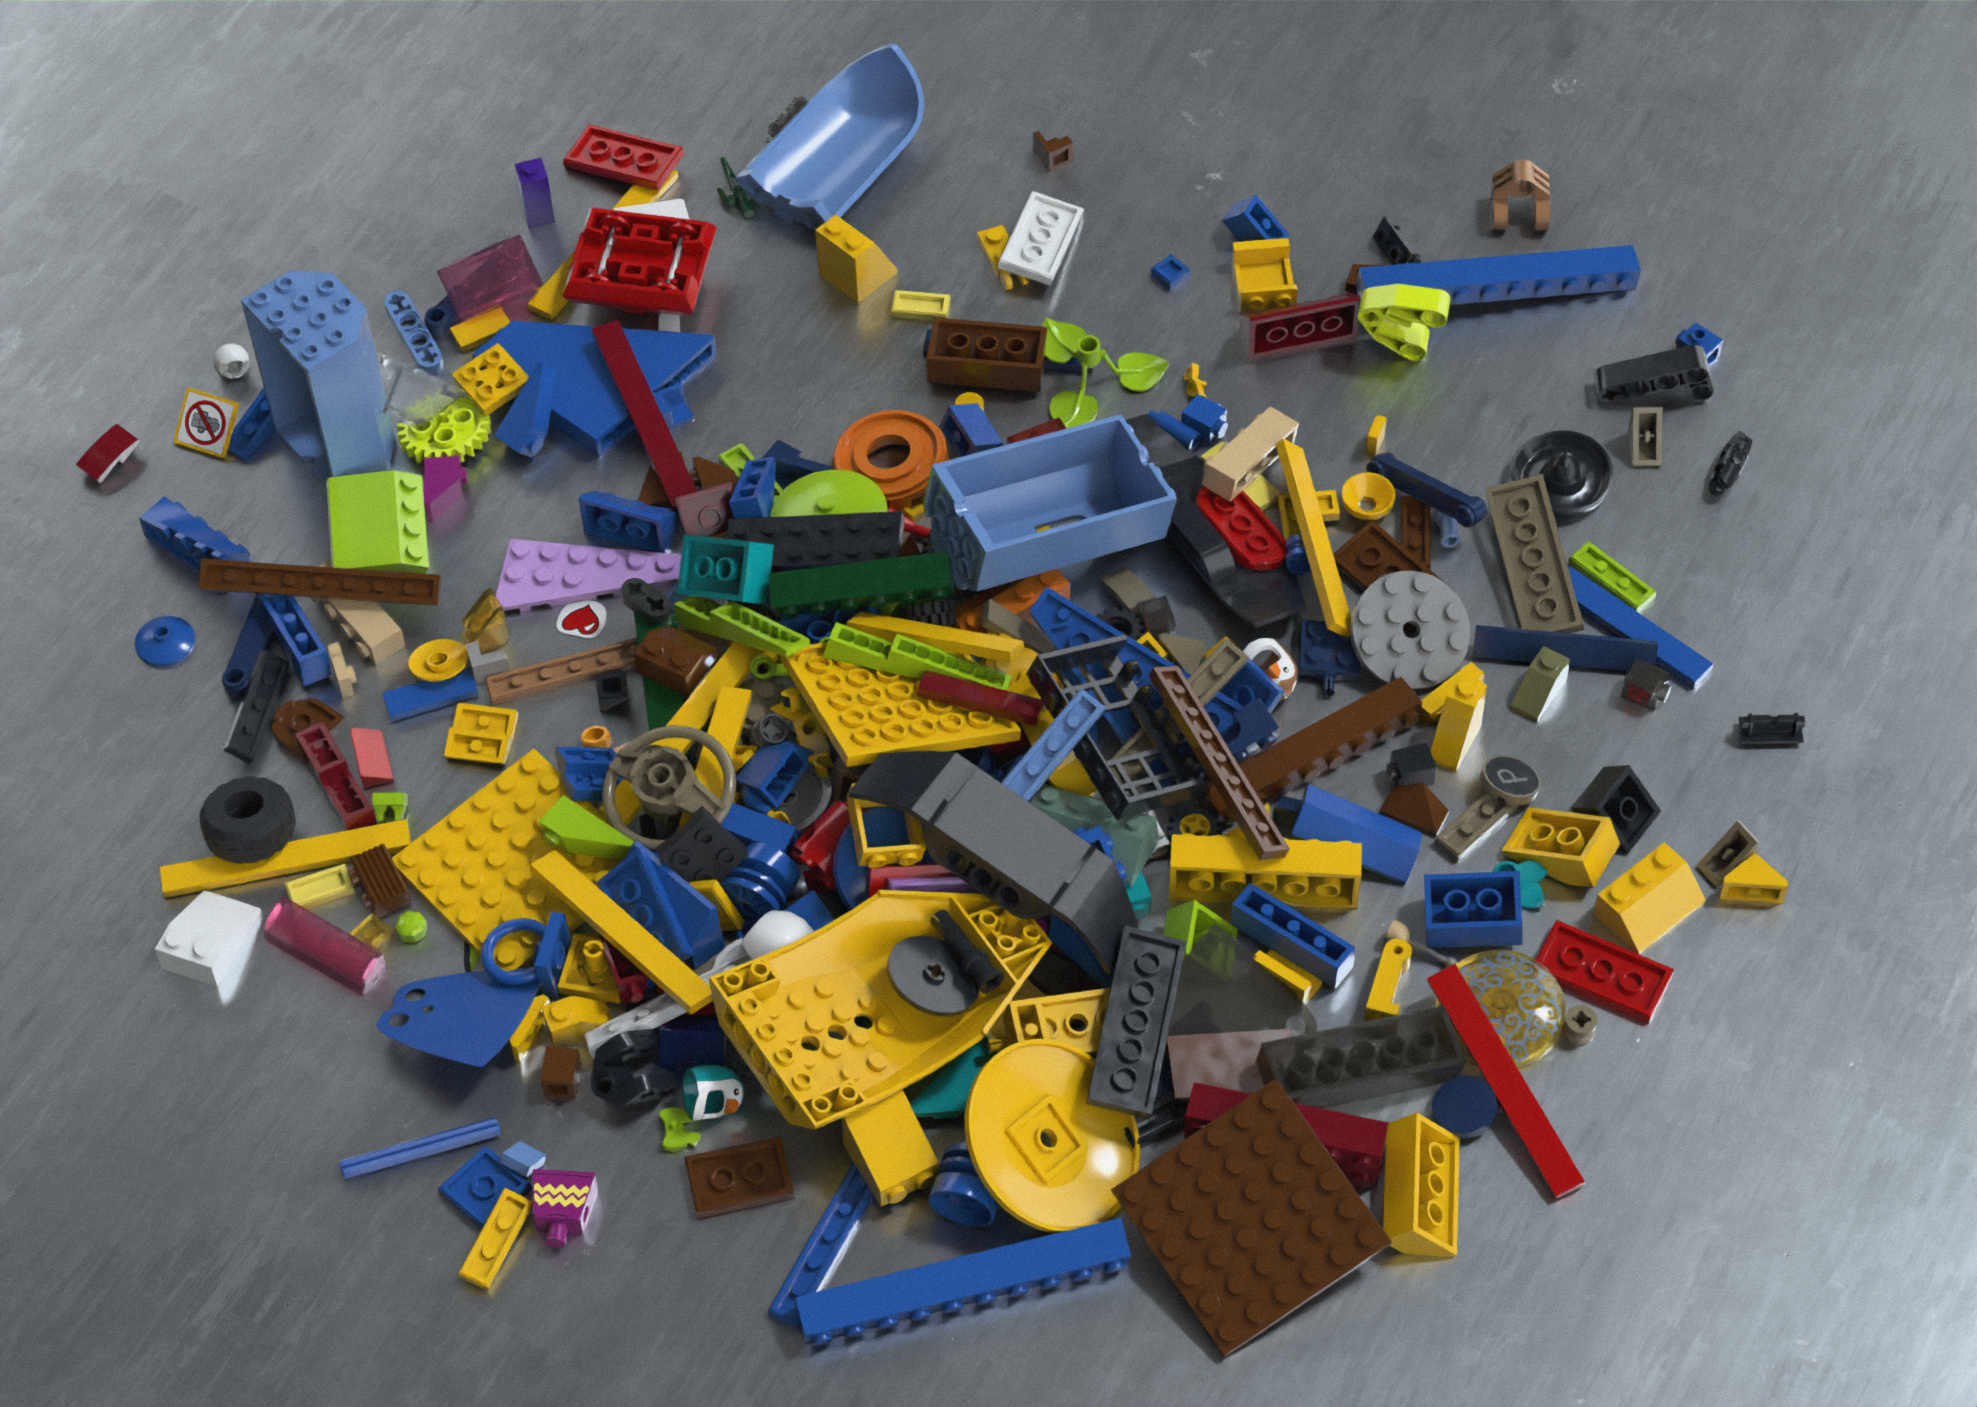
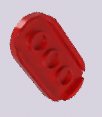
M1204 486L1200 489L1194 505L1224 539L1232 557L1239 564L1258 571L1272 570L1282 564L1286 555L1285 538L1244 491L1240 492L1230 502Z

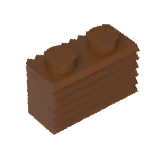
M380 844L379 847L375 846L373 849L363 851L362 854H357L350 858L352 870L348 871L354 888L361 887L363 894H360V898L367 912L373 910L376 918L379 919L412 904L409 891L384 844Z

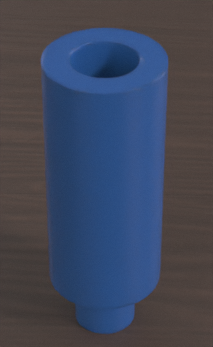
M1150 410L1147 415L1179 443L1191 451L1197 447L1201 439L1200 432L1164 411L1156 413Z

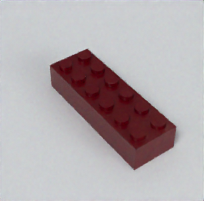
M1194 1082L1185 1115L1184 1140L1252 1094ZM1294 1103L1348 1181L1361 1188H1377L1389 1122Z

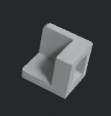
M477 641L465 644L476 685L485 683L484 677L510 671L507 655L504 653V650L481 655Z

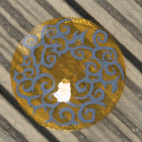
M1489 950L1476 953L1456 964L1518 1069L1536 1063L1552 1050L1563 1030L1565 1000L1559 983L1544 965L1527 955L1508 950ZM1436 998V1022L1443 1040L1457 1056L1477 1067Z

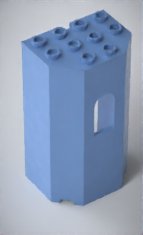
M293 270L241 299L276 436L303 465L306 463L314 464L311 468L313 476L326 490V480L328 477L390 471V461L392 453L395 451L396 441L366 307L333 273Z
M1119 414L933 464L923 507L925 517H931L933 533L929 535L933 549L936 553L947 551L952 559L955 585L960 590L970 588L971 591L977 592L1163 539L1166 537L1177 498L1175 491L1168 486L1162 477L1159 467L1155 466L1153 462L1147 463L1149 459L1147 449L1141 445L1135 436L1132 426L1127 424L1123 416ZM1071 519H1081L1080 521L1058 526L1041 532L1036 531V529L1054 525Z

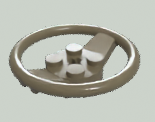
M677 725L655 728L639 735L622 749L620 748L607 770L602 789V801L606 818L611 827L634 842L638 840L651 852H657V847L665 840H655L640 836L629 829L620 818L615 805V787L618 776L632 784L635 795L641 804L650 811L675 815L681 810L692 816L696 810L703 806L721 824L729 813L735 797L736 775L734 765L722 744L704 731L693 727ZM667 738H684L704 745L715 755L723 772L724 786L721 800L698 781L692 765L687 757L678 749L662 746L663 749L655 750L651 753L648 751L644 753L638 751L653 742ZM661 778L666 780L663 783H659V780Z

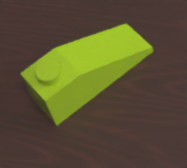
M564 795L539 820L543 840L553 848L558 846L567 853L624 860L634 841Z

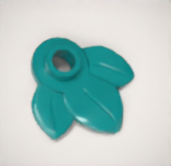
M1529 860L1519 864L1512 861H1503L1493 868L1492 872L1520 871L1521 906L1523 908L1536 909L1544 906V892L1538 882L1547 875L1548 871L1541 864Z

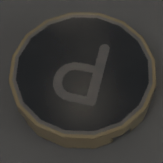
M1496 755L1488 758L1483 763L1479 777L1482 787L1492 797L1497 799L1500 796L1506 799L1505 803L1511 805H1524L1532 802L1539 793L1542 782L1539 773L1529 763L1510 755Z

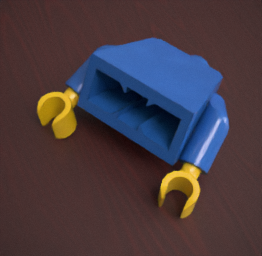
M792 741L760 747L748 763H745L738 770V776L736 777L737 783L742 787L740 792L745 805L753 811L791 825L785 812H774V808L778 809L810 766V763L814 765L816 774L819 777H828V771L824 765L833 768L831 757L827 753H819L815 756L812 750Z

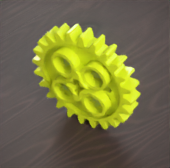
M450 390L446 392L445 396H441L439 392H436L435 398L432 399L425 395V402L423 403L415 400V409L407 407V415H401V423L397 424V436L402 451L407 452L408 458L415 457L416 463L422 462L424 458L460 456V461L465 462L464 455L467 454L474 457L473 449L482 450V442H488V434L492 432L490 416H485L468 396L463 398L462 391H459L455 396L451 395Z

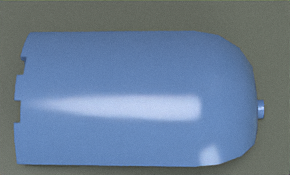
M893 43L882 46L863 55L831 78L735 178L737 183L758 204L765 202L776 210L775 216L792 224L794 221L803 223L806 229L816 230L834 215L841 218L911 142L922 124L925 103L921 82L903 50Z

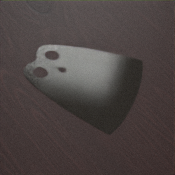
M1214 923L1198 940L1182 964L1168 1036L1258 1031L1263 1027H1269L1271 1030L1286 1029V1021L1290 1017H1299L1305 1023L1304 1033L1300 1036H1293L1299 1071L1302 1064L1300 1058L1301 1050L1305 1045H1309L1312 1042L1317 1031V1023L1314 1016L1286 983L1270 974L1254 960L1257 956ZM1166 1050L1164 1052L1163 1059L1167 1060Z

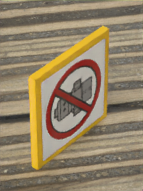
M187 387L173 443L226 459L240 403Z

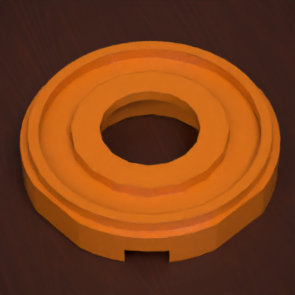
M885 410L859 419L842 434L832 458L833 470H847L868 477L882 490L886 498L888 510L890 506L896 510H902L903 508L912 507L911 501L926 493L931 466L948 461L949 454L941 430L932 421L910 411ZM901 444L910 447V454L906 461L893 468L882 469L875 467L867 458L877 448L885 445Z

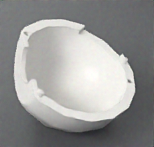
M772 910L755 923L742 940V944L748 956L753 960L791 944L814 931L801 917L789 911Z

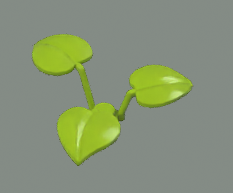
M1045 318L1042 327H1047L1045 357L1057 364L1067 363L1072 357L1078 358L1082 366L1079 393L1072 390L1061 391L1050 402L1051 418L1061 430L1093 422L1096 418L1098 402L1096 398L1084 395L1087 369L1095 367L1101 358L1115 375H1121V385L1134 392H1143L1154 387L1168 368V361L1147 353L1131 352L1119 357L1117 369L1106 355V350H1100V341L1097 337L1087 335L1082 328L1071 323L1057 322L1049 318Z

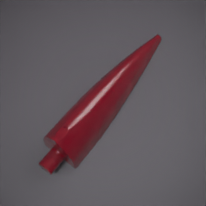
M599 933L600 941L604 947V955L619 996L628 1003L641 1001L644 998L643 993L646 990L648 976Z

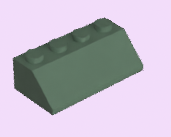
M1046 784L1040 787L1034 799L1030 802L1070 831L1081 827L1088 831L1100 826L1103 833L1108 832L1114 845L1111 853L1115 862L1120 861L1127 876L1123 880L1129 886L1133 885L1158 844L1156 818L1140 813L1116 821L1111 811L1106 807L1105 802Z

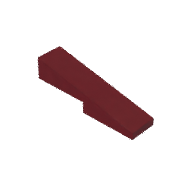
M323 721L295 733L297 742L345 830L377 825L371 804L349 770L345 757Z

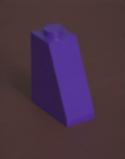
M542 158L514 164L515 189L528 229L554 223L549 181Z

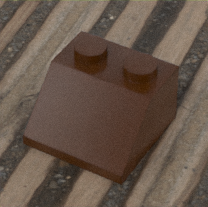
M670 625L650 630L635 650L636 671L689 698L720 654V649Z

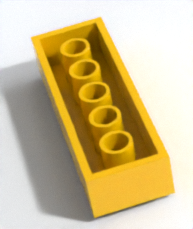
M1190 833L1172 834L1169 900L1233 903L1248 884L1252 883L1288 906L1357 909L1361 882L1362 843H1352L1350 841L1325 842L1317 839L1304 841L1283 838L1290 848L1285 858L1259 860L1246 837H1226L1223 835L1196 836Z

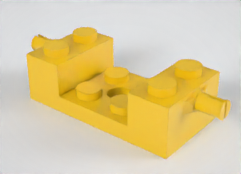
M1110 988L1010 1001L1003 1015L1006 1036L1005 1038L988 1039V1052H1000L1006 1047L1025 1040L1050 1039L1070 1044L1090 1056H1096ZM1079 1019L1085 1024L1086 1029L1081 1032L1075 1031L1070 1027L1069 1021Z

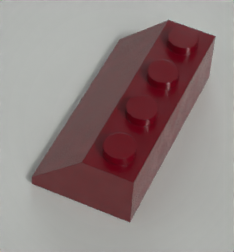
M1350 293L1339 296L1335 295L1329 298L1305 301L1303 303L1279 306L1273 309L1240 315L1239 335L1248 359L1357 337L1359 325L1357 315L1361 300L1360 296Z

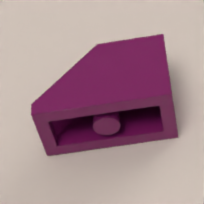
M460 456L424 458V507L428 522H434L463 497V485H468L467 467L461 466Z

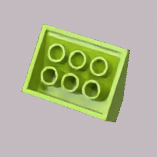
M390 470L327 478L332 568L426 574L429 569L422 475Z

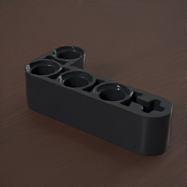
M1698 345L1685 346L1603 365L1594 372L1597 398L1602 403H1615L1680 387H1685L1688 397L1694 401H1704L1709 399L1714 393L1707 356L1703 347Z

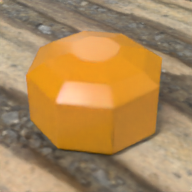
M595 725L587 728L580 736L582 747L609 748L612 744L610 733L603 726Z

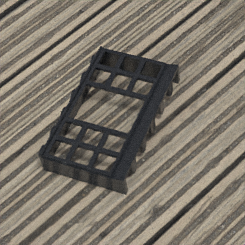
M1125 634L1039 654L1026 672L1031 685L1034 686L1044 702L1045 708L1050 712L1054 720L1069 703L1066 696L1069 695L1072 700L1081 688L1085 691L1092 690L1099 702L1106 707L1104 713L1130 707L1155 749L1105 761L1087 732L1072 749L1116 821L1188 800L1205 798L1214 785L1209 776L1199 779L1194 778V774L1200 767V761L1197 756L1187 758L1184 762L1178 753L1185 742L1184 734L1177 732L1171 734L1170 737L1166 734L1163 726L1170 717L1169 710L1161 708L1153 713L1149 707L1148 702L1154 694L1153 685L1150 683L1141 685L1138 689L1132 680L1139 670L1138 661H1126L1124 665L1120 661L1118 654L1128 640ZM1101 661L1110 677L1095 681L1086 665ZM1078 667L1088 683L1072 686L1063 670ZM1055 672L1064 689L1060 688L1052 673ZM1115 684L1125 700L1110 704L1100 687ZM1160 755L1170 772L1154 775L1145 759ZM1137 761L1147 778L1131 782L1122 765ZM1114 767L1123 784L1120 785L1110 768ZM1170 779H1175L1177 785L1162 788L1159 783ZM1152 785L1154 791L1139 794L1136 788ZM1125 791H1128L1131 797H1128Z

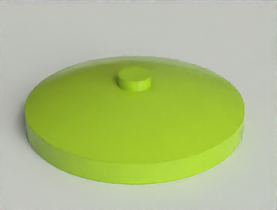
M824 470L803 476L787 486L775 500L770 517L888 512V507L882 490L868 477L847 470Z

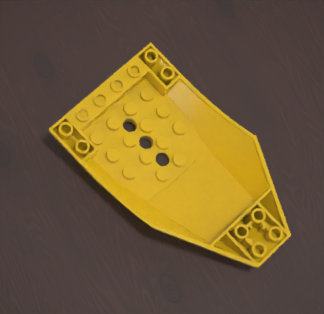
M878 890L875 895L851 911L801 939L709 977V984L720 1027L789 1124L814 1130L903 1090L952 1061L982 1040L1039 963L1052 942L1035 919L1015 917L983 894ZM940 910H946L977 949L984 950L989 956V962L995 969H1000L1004 974L1002 983L995 990L989 993L979 991L977 999L967 1011L950 1017L930 1015L915 1009L905 1002L892 987L886 967L892 949L906 938L930 936L945 941L935 927L930 924L932 917L939 921L934 914ZM858 1016H865L871 1020L872 1027L869 1029L858 1027L854 1019ZM837 1032L843 1037V1040L831 1038L828 1033ZM810 1043L817 1050L813 1052L805 1050L801 1044Z

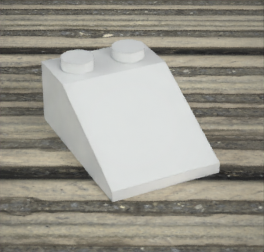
M204 890L169 923L155 947L161 968L219 987L259 917L261 909Z

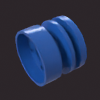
M753 841L745 843L749 855L725 877L720 885L742 918L746 920H759L769 911H781L786 904V898L792 893L801 877L800 869L787 854L771 845Z
M967 1143L950 1144L945 1148L938 1169L940 1175L936 1176L928 1199L929 1205L938 1215L951 1222L963 1226L986 1227L993 1223L999 1204L980 1180L972 1163Z

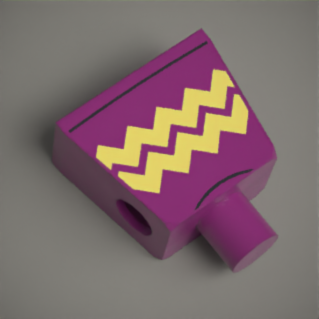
M533 1169V1214L536 1229L539 1232H547L546 1244L548 1246L563 1248L566 1245L567 1234H582L585 1231L598 1193L596 1174L593 1172Z

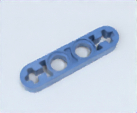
M403 291L390 292L384 299L386 313L417 368L426 376L439 374L444 368L441 351L411 299ZM396 303L402 306L403 311L399 312ZM407 320H413L416 322L411 327L401 326V324ZM417 339H424L427 341L422 346L412 345V343ZM428 354L430 360L433 362L431 364L425 359V356Z

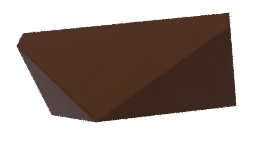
M1424 782L1392 787L1379 811V814L1435 837L1449 813L1445 805Z

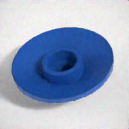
M162 616L150 620L140 628L135 638V649L138 656L146 663L154 666H169L182 661L190 654L195 644V634L191 625L184 619L175 616Z

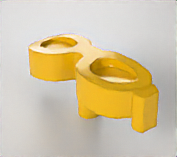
M1192 362L1183 376L1184 380L1189 382L1186 392L1192 398H1195L1197 394L1207 398L1203 389L1207 382L1198 379L1199 365Z

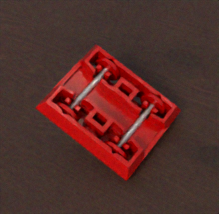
M591 208L587 213L583 230L579 236L562 297L573 303L621 308L622 312L643 314L646 311L689 317L694 312L717 227L707 221Z

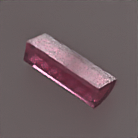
M284 896L280 898L268 916L264 928V940L362 997H365L387 970L383 953Z

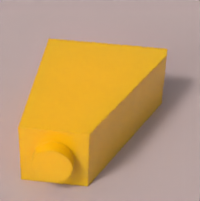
M1461 674L1457 676L1446 696L1430 750L1435 764L1455 772L1459 768L1481 728L1487 691L1486 684Z

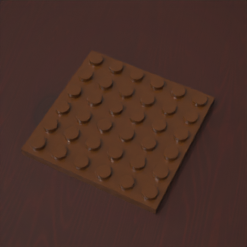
M1274 1079L1111 1189L1121 1207L1224 1357L1242 1347L1392 1244V1241L1277 1079Z

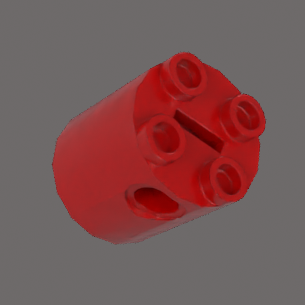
M835 801L792 845L793 848L789 852L790 856L800 865L805 864L812 870L809 875L821 887L825 885L831 891L837 889L833 876L835 848L844 829L851 822L848 804L842 801ZM861 808L862 813L866 811L864 808Z

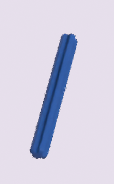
M490 1118L346 1158L340 1161L341 1173L347 1179L494 1138L500 1135L499 1124L496 1118Z

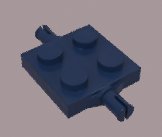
M1302 619L1300 624L1298 675L1313 676L1323 680L1322 694L1326 696L1328 691V697L1335 694V681H1358L1360 662L1353 650L1351 638L1344 637L1327 629L1325 621Z

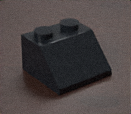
M1630 765L1603 767L1571 807L1574 813L1610 817L1620 842L1618 850L1623 853L1631 851L1661 812Z

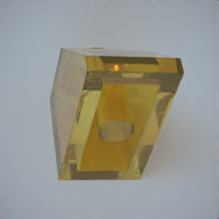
M489 588L483 592L462 619L464 632L461 633V638L464 645L477 641L481 655L494 652L511 644L504 608L492 589Z

